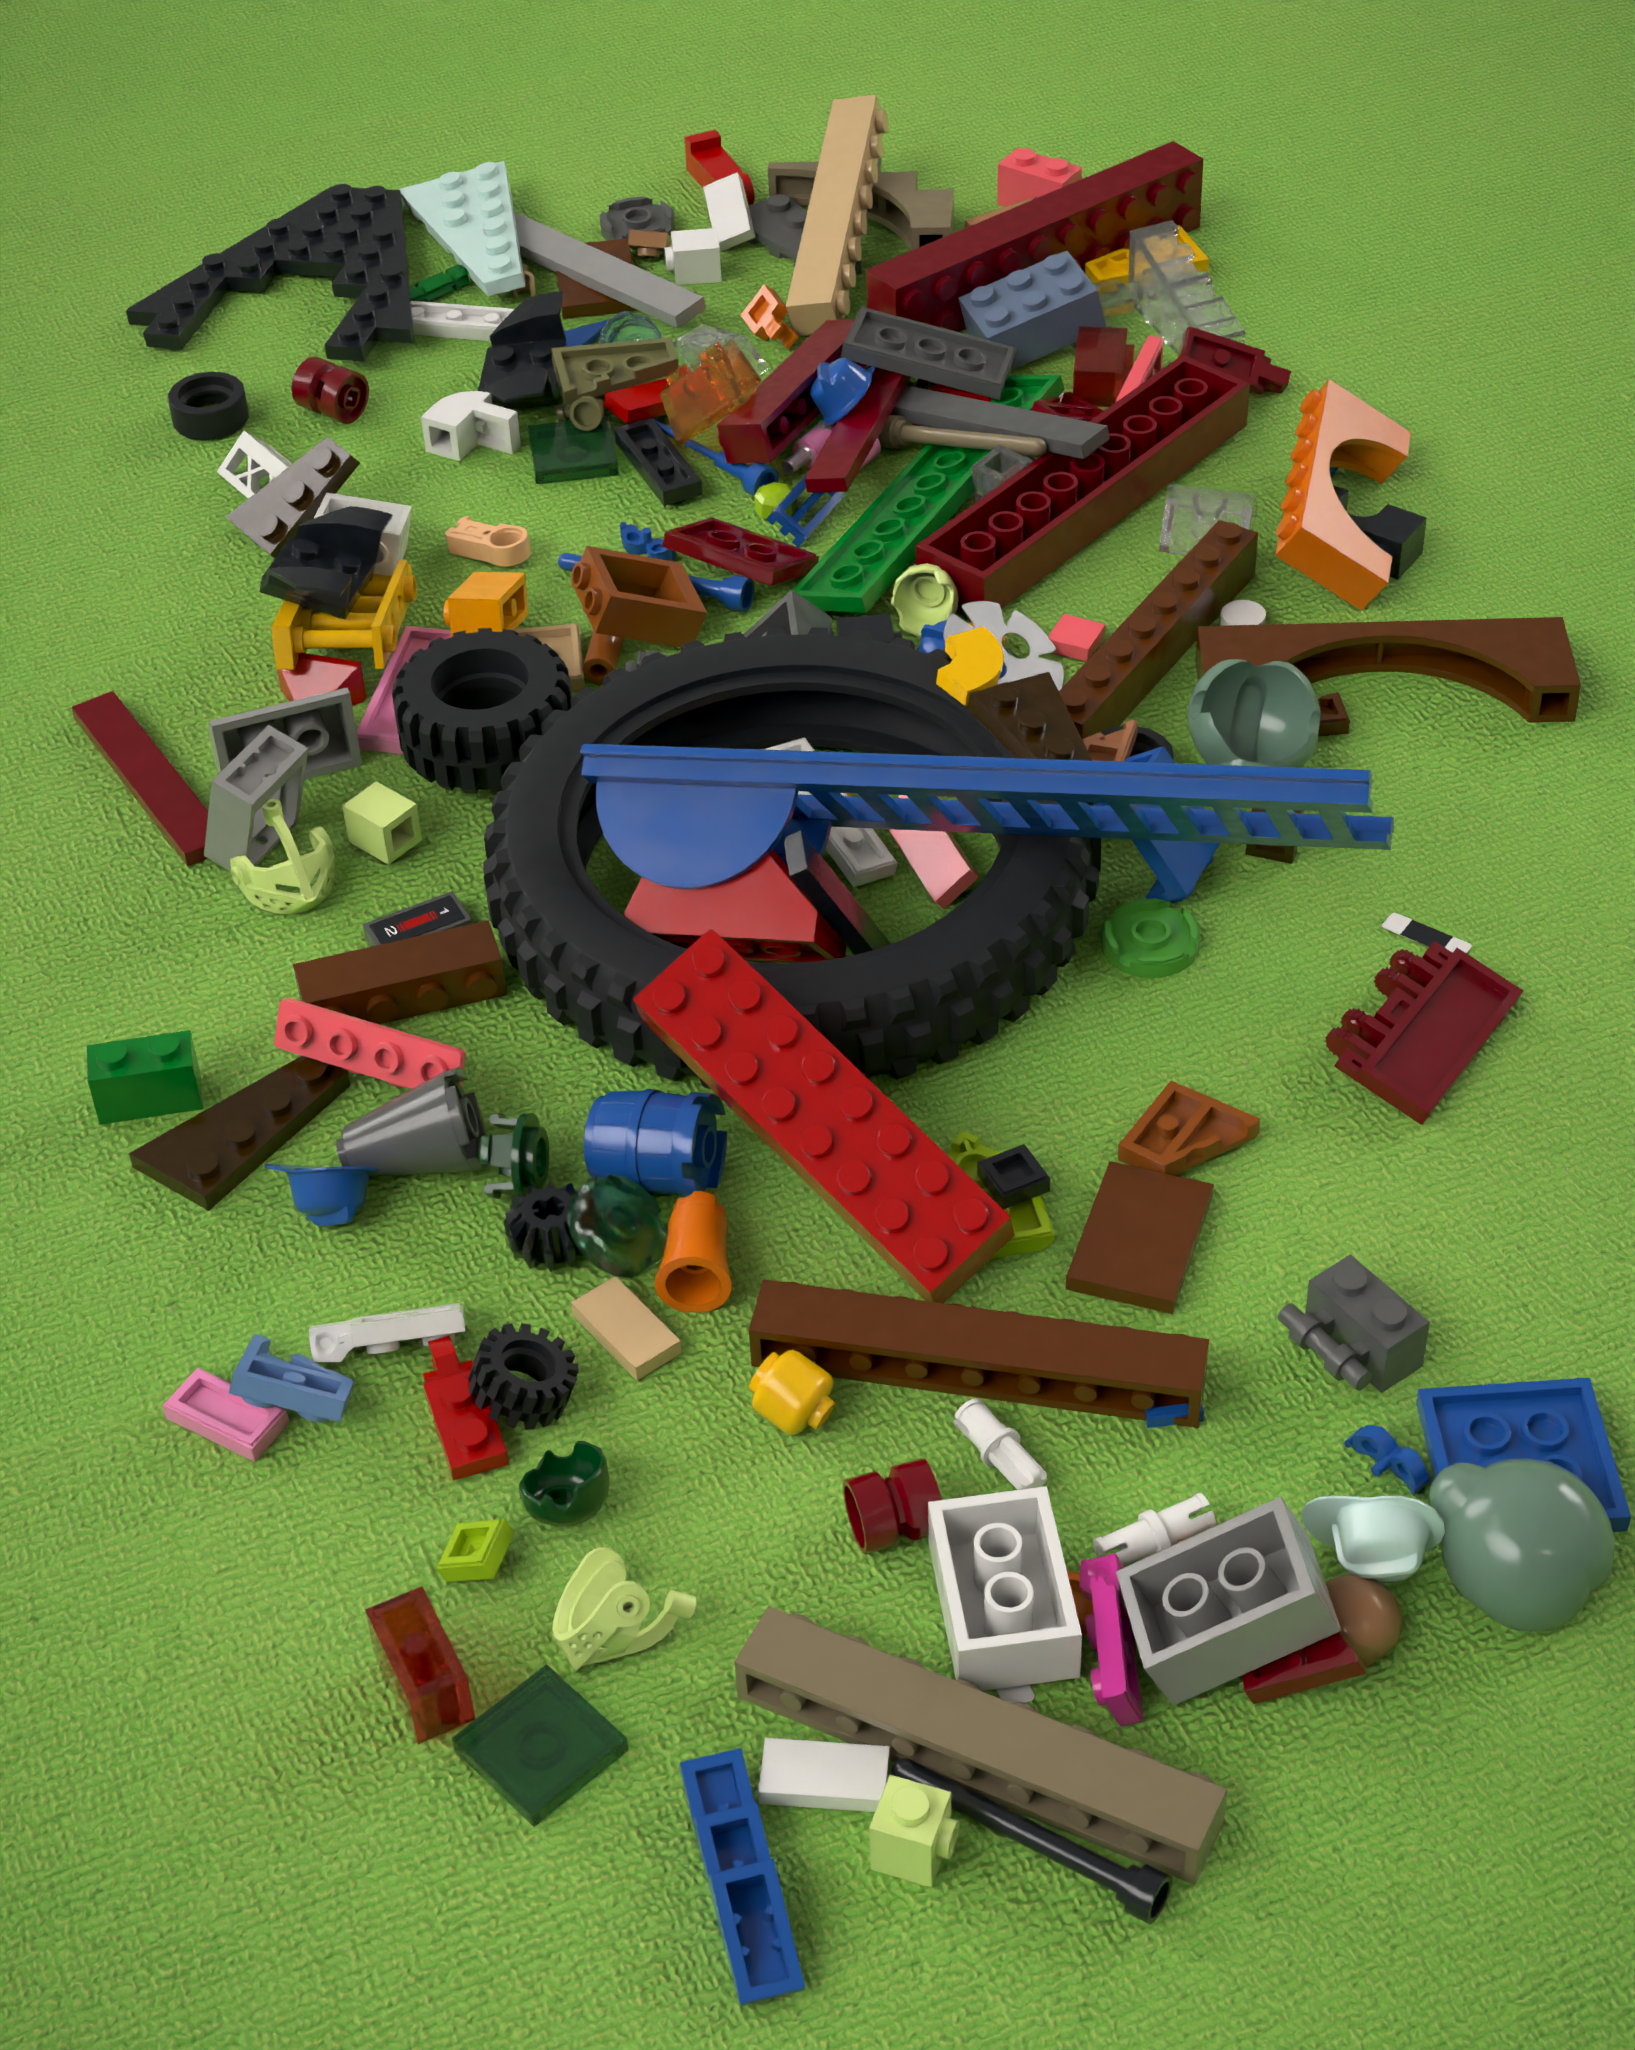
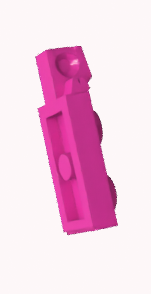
M1111 1553L1110 1555L1090 1560H1081L1079 1587L1085 1597L1093 1602L1094 1613L1087 1614L1085 1621L1091 1647L1094 1651H1098L1099 1667L1091 1670L1095 1698L1100 1706H1108L1121 1727L1140 1723L1141 1719H1144L1135 1636L1116 1575V1571L1123 1569V1566L1116 1553Z

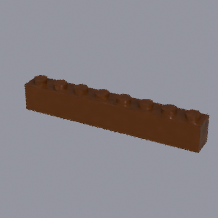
M1218 520L1059 690L1082 740L1103 730L1120 726L1196 642L1197 626H1210L1221 614L1222 608L1227 603L1232 602L1255 576L1258 532L1240 527L1235 523Z
M765 1279L762 1281L749 1327L751 1366L760 1367L764 1360L773 1352L782 1355L788 1350H795L827 1371L833 1378L1146 1421L1145 1410L1153 1407L1154 1400L1157 1407L1189 1403L1188 1416L1174 1417V1425L1199 1428L1208 1363L1209 1339Z

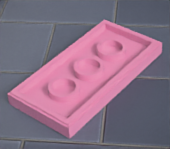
M405 626L397 643L396 652H393L358 726L357 737L360 750L403 754L400 748L392 697L393 685L397 680L396 676L405 662L409 663L411 656L420 648L423 650L428 649L430 642L440 637L443 640L451 638L450 630Z

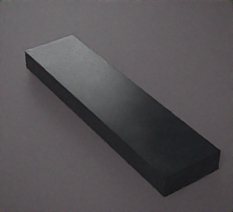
M800 830L785 837L784 846L789 876L850 951L856 955L891 944Z

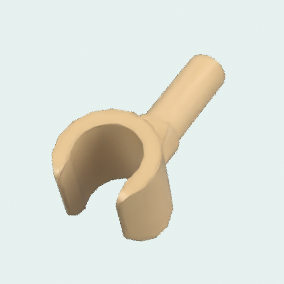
M524 264L522 267L525 287L512 290L514 298H518V293L522 290L530 291L531 297L536 296L534 276L529 272V266Z

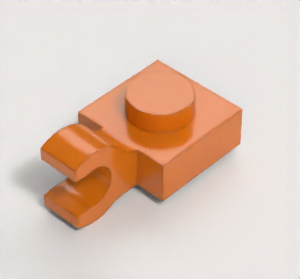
M764 284L742 312L741 317L754 335L764 341L769 337L772 340L778 338L787 349H790L799 337L783 321L788 313L785 303L775 290Z

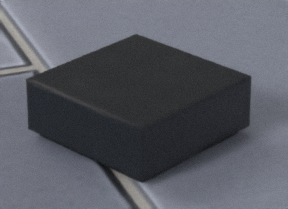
M1025 1144L977 1162L978 1177L1003 1209L1050 1191V1177Z

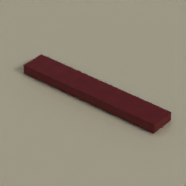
M875 367L871 384L865 395L848 414L836 423L804 480L807 492L830 493L847 492L911 376Z
M114 691L72 706L75 721L187 867L208 859L204 856L208 810Z

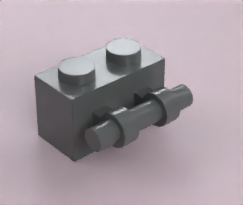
M1351 1254L1309 1280L1305 1314L1293 1303L1287 1304L1278 1314V1320L1290 1330L1289 1338L1303 1350L1310 1348L1325 1361L1324 1369L1338 1381L1345 1379L1357 1391L1364 1389L1371 1383L1377 1390L1383 1393L1423 1366L1430 1322Z

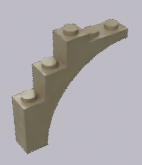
M878 158V181L873 183L872 186L873 204L871 209H867L866 218L891 229L904 240L910 251L953 234L954 189L918 190L917 171L882 172V158ZM819 162L769 163V197L776 194H788L799 205L809 206Z

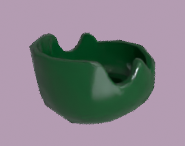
M577 1441L569 1456L560 1457L551 1450L546 1451L537 1468L525 1473L519 1483L520 1498L525 1509L533 1519L542 1524L552 1526H570L589 1520L597 1514L608 1496L609 1473L607 1460L600 1447L586 1441Z

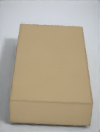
M616 1276L571 1302L572 1315L636 1381L682 1353L681 1340Z

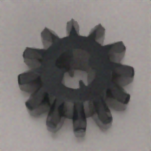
M550 1179L546 1188L537 1189L528 1185L526 1196L512 1197L510 1211L505 1213L504 1227L505 1234L508 1236L509 1248L513 1252L514 1258H524L529 1269L544 1263L552 1272L555 1264L563 1262L573 1267L576 1256L590 1255L592 1240L596 1239L597 1220L596 1216L593 1215L592 1203L589 1201L587 1194H577L572 1183L560 1189L556 1188Z

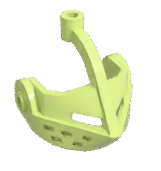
M269 799L262 806L264 821L266 825L275 828L289 860L264 868L255 867L245 855L230 858L231 875L234 882L253 905L276 914L305 912L321 904L334 886L335 856L333 844L323 827L313 828L309 831V838L314 851L300 856L291 832L284 821L281 802L278 799ZM320 870V874L311 888L310 883L317 871ZM276 884L299 887L300 893L278 890Z
M600 1547L593 1549L585 1555L567 1583L554 1615L553 1635L571 1666L577 1671L582 1666L629 1655L651 1647L672 1630L678 1617L689 1620L693 1616L696 1608V1597L670 1590L665 1599L664 1609L657 1619L648 1627L639 1631L642 1621L649 1612V1596L641 1585L634 1581H625L626 1570L620 1555L611 1548Z

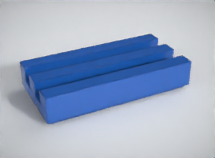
M806 475L766 519L772 525L776 521L780 523L783 527L779 531L785 537L790 532L795 537L792 543L798 548L845 496L843 492L828 493L831 496L830 500L805 528L801 527L798 522L824 494L812 493L792 517L785 512L806 489L804 480Z

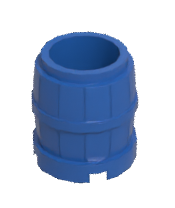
M657 1089L608 1092L605 1096H600L594 1101L585 1126L584 1159L589 1175L605 1187L634 1190L635 1193L643 1195L659 1193L679 1194L680 1197H687L693 1191L717 1188L721 1180L727 1148V1131L717 1130L716 1115H725L724 1106L719 1096L691 1092L685 1096L664 1093Z

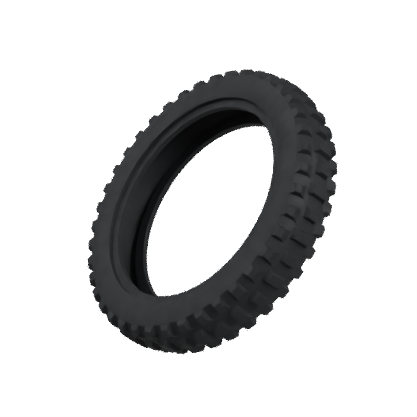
M812 627L807 635H788L784 628H769L766 636L746 638L742 632L725 634L723 642L706 646L699 640L687 642L682 645L680 653L666 657L656 652L643 657L641 667L631 672L618 668L608 673L603 679V687L598 690L588 687L583 688L570 699L571 709L569 711H553L541 724L542 735H530L519 749L521 762H512L500 780L503 791H499L494 797L491 808L494 822L486 826L484 836L487 860L483 862L484 884L493 928L499 930L500 942L507 953L511 965L519 971L520 977L525 982V987L538 1000L546 999L547 1013L557 1022L564 1026L577 1023L580 1039L595 1048L608 1043L611 1044L614 1058L632 1067L637 1066L643 1061L655 1064L658 1076L676 1082L685 1074L699 1077L643 1022L633 1001L636 995L687 949L656 937L629 921L598 892L586 873V867L592 851L603 832L596 808L597 784L590 783L581 776L584 756L580 753L582 745L611 744L765 749L805 737L811 746L849 749L865 753L1017 757L968 710V706H964L936 684L938 669L952 662L951 657L941 649L937 648L927 654L915 650V644L911 640L896 637L890 643L875 641L871 632L855 630L849 637L830 635L828 628ZM986 798L989 802H1008L1006 799ZM1036 800L1039 804H1059L1057 801ZM1087 802L1088 805L1094 806V802ZM993 834L998 844L999 852L987 875L965 901L929 927L901 941L844 958L789 964L748 963L868 1079L870 1076L887 1072L896 1080L911 1076L916 1072L917 1063L930 1058L941 1065L956 1058L959 1054V1045L969 1040L981 1045L998 1034V1025L1001 1018L1012 1022L1016 1021L1030 1009V996L1045 994L1058 980L1057 967H1064L1070 962L1075 952L1074 938L1083 936L1088 926L1089 902L1096 899L1099 886L1101 838ZM700 1078V1081H701L702 1086H703L704 1088L711 1089V1088Z

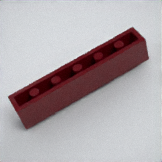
M855 319L826 320L717 425L718 440L721 447H723L727 464L771 463L821 413L810 395L811 386L817 378V367L821 362L830 364L841 358L843 344ZM854 362L864 369L868 366L866 364Z

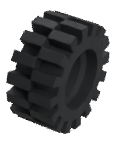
M512 1323L503 1325L501 1332L494 1328L489 1331L487 1338H483L469 1373L468 1381L471 1383L468 1389L470 1396L478 1395L475 1404L480 1410L488 1406L491 1407L488 1417L496 1422L503 1415L508 1418L506 1426L516 1428L518 1421L524 1422L525 1430L535 1429L538 1421L543 1428L552 1424L554 1418L558 1420L562 1416L577 1381L579 1367L578 1364L573 1363L575 1359L573 1351L571 1349L562 1351L565 1342L559 1337L551 1342L547 1339L550 1331L541 1327L538 1334L531 1333V1325L521 1323L519 1331H515ZM510 1371L525 1373L533 1377L537 1382L521 1379Z

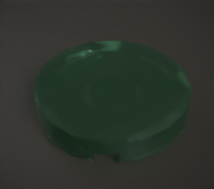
M610 1174L607 1178H597L598 1176L589 1178L570 1198L567 1211L570 1235L580 1252L597 1268L616 1277L634 1278L649 1272L663 1257L668 1234L667 1223L662 1227L661 1220L658 1217L661 1209L657 1202L643 1187L623 1176Z

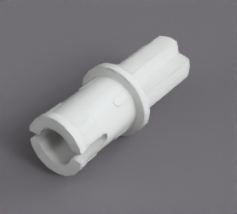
M971 1399L957 1410L954 1416L956 1420H953L954 1425L978 1448L980 1459L986 1466H995L1017 1490L1037 1488L1046 1483V1472L1020 1445L1019 1433L1014 1428H1006L981 1399Z

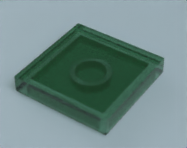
M609 416L603 417L602 422L596 428L589 431L578 429L572 421L528 425L536 484L619 475Z
M547 1664L452 1737L454 1751L533 1827L629 1750L627 1737Z

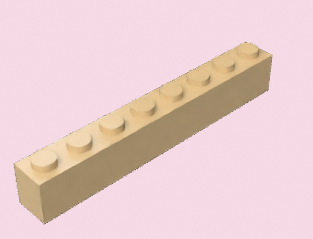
M877 95L835 99L832 102L786 303L789 318L798 336L812 335L826 320H843L845 315L850 313V289L856 285L855 265L856 261L861 260V237L867 233V209H871L873 204L871 190L873 183L878 181L877 162L878 158L883 157V134L887 133L889 129L886 110H881Z

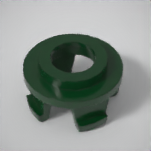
M502 1113L490 1115L489 1121L493 1125L502 1129L514 1130V1133L480 1137L479 1163L499 1167V1174L512 1176V1182L486 1184L483 1189L485 1194L497 1199L501 1198V1194L526 1196L528 1185L537 1189L543 1187L549 1168V1140L545 1128L540 1127L537 1116L534 1113H522L519 1118H506Z

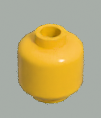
M788 1350L782 1355H778L775 1352L771 1353L760 1365L748 1386V1389L754 1393L752 1398L753 1409L789 1435L801 1433L808 1425L817 1431L828 1419L836 1405V1402L829 1398L833 1388L832 1376L795 1350Z

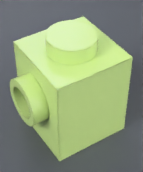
M377 781L342 805L348 841L388 865L422 840L417 803Z
M889 1775L869 1827L871 1870L932 1888L942 1858H951L959 1833L960 1822L951 1819V1792Z

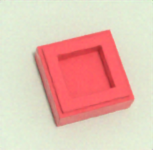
M1063 614L1048 636L1056 648V651L1051 653L1087 662L1105 637V624Z

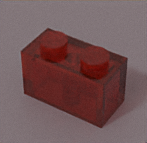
M1079 326L1073 371V394L1096 407H1110L1116 403V399L1134 365L1135 345L1127 344L1128 328Z
M423 1586L365 1609L374 1652L417 1743H423L476 1720L468 1677Z

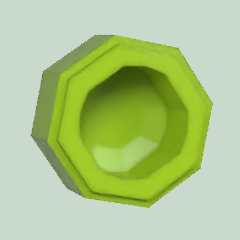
M776 482L759 487L754 496L755 511L763 519H767L773 510L792 491V487L788 484ZM797 499L785 511L790 517L797 508Z

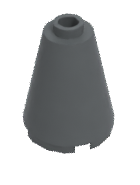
M460 1067L447 1069L344 1126L342 1130L343 1138L336 1140V1148L341 1165L379 1169L377 1174L369 1176L473 1172L488 1167L486 1164L479 1163L480 1137L487 1135L477 1098L474 1092L464 1095L459 1084L461 1081L468 1080L465 1072Z

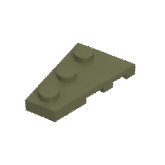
M672 337L552 348V363L564 406L573 404L583 396L597 397L608 392L679 373L678 356Z

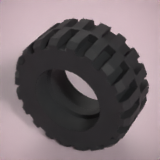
M478 628V632L467 634L465 630L453 633L451 638L446 640L440 637L430 642L426 650L420 648L411 656L409 663L405 662L396 676L397 680L392 690L400 748L409 766L432 783L436 780L437 784L442 788L453 791L457 787L462 788L464 793L478 794V790L490 789V793L503 791L500 780L512 762H521L519 754L521 746L530 735H542L541 724L553 711H569L571 709L570 699L572 698L567 666L546 643L542 645L541 641L529 634L522 637L515 630L503 629L502 632H492L491 628Z

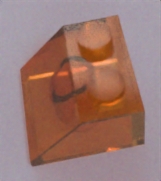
M733 339L724 346H721L718 341L713 343L698 355L701 360L690 369L686 364H683L665 378L668 384L660 393V397L675 439L680 446L746 403L762 381Z

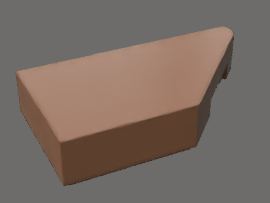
M1130 720L1123 723V729L1105 736L1099 732L1083 738L1092 761L1124 762L1126 758L1130 757L1138 734V721Z

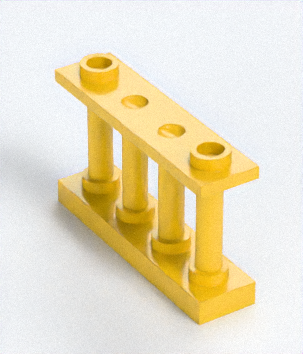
M398 560L390 580H370L346 619L284 600L271 626L276 670L294 669L298 662L299 653H306L307 649L373 648L375 669H384L390 653L396 652L397 635L410 602L416 601L417 597L415 575H409L407 560Z

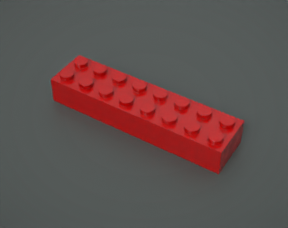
M712 928L704 933L633 998L643 1022L925 1301L945 1303L1015 1236L1011 1216Z

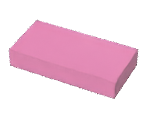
M197 1368L163 1404L162 1407L166 1419L255 1462L290 1423L287 1410L279 1406L271 1408L252 1406L246 1403L243 1397L229 1394L231 1383Z

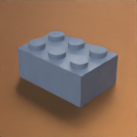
M1068 251L1051 255L1044 261L1023 270L1014 271L1005 278L986 286L977 287L972 292L958 298L968 335L1017 348L1011 370L1107 329L1098 290Z

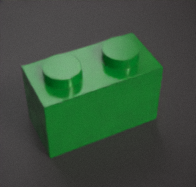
M190 1030L87 1045V1080L99 1125L203 1109L201 1072Z

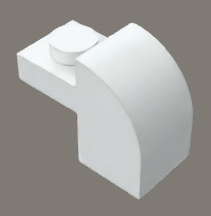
M466 391L449 395L436 402L421 416L425 451L461 461L477 445L512 455L521 447L517 411L493 405L491 393Z

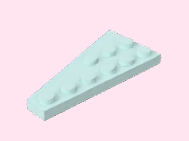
M504 161L498 163L485 162L472 170L461 173L448 172L438 179L397 189L400 190L403 205L405 207L409 206L413 216L418 221L422 220L425 223L427 231L448 254L452 253L458 265L465 267L469 271L471 279L487 296L525 287L509 175Z

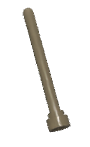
M898 415L889 416L877 437L880 445L883 448L903 449L911 442L1037 456L1044 454L1047 449L1046 442L1041 438L913 426L907 418Z

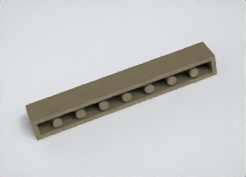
M768 1606L734 1662L737 1697L851 1744L890 1746L891 1761L895 1762L900 1758H909L1008 1809L1142 1864H1148L1193 1885L1196 1884L1224 1824L1227 1789L1216 1785L1203 1774L1181 1771L1156 1761L1145 1751L1136 1748H1123L1098 1738L1085 1727L1079 1725L1068 1726L1039 1714L1027 1704L1021 1702L1010 1703L983 1692L969 1681L950 1679L926 1669L914 1659L908 1657L897 1658L870 1647L865 1641L856 1636H842L817 1626L807 1617L797 1613L787 1614Z

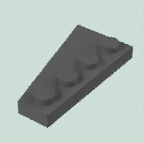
M788 194L772 195L767 200L748 205L755 238L747 242L752 245L759 242L769 247V254L779 259H793L795 267L807 211ZM861 260L856 261V275L861 274Z

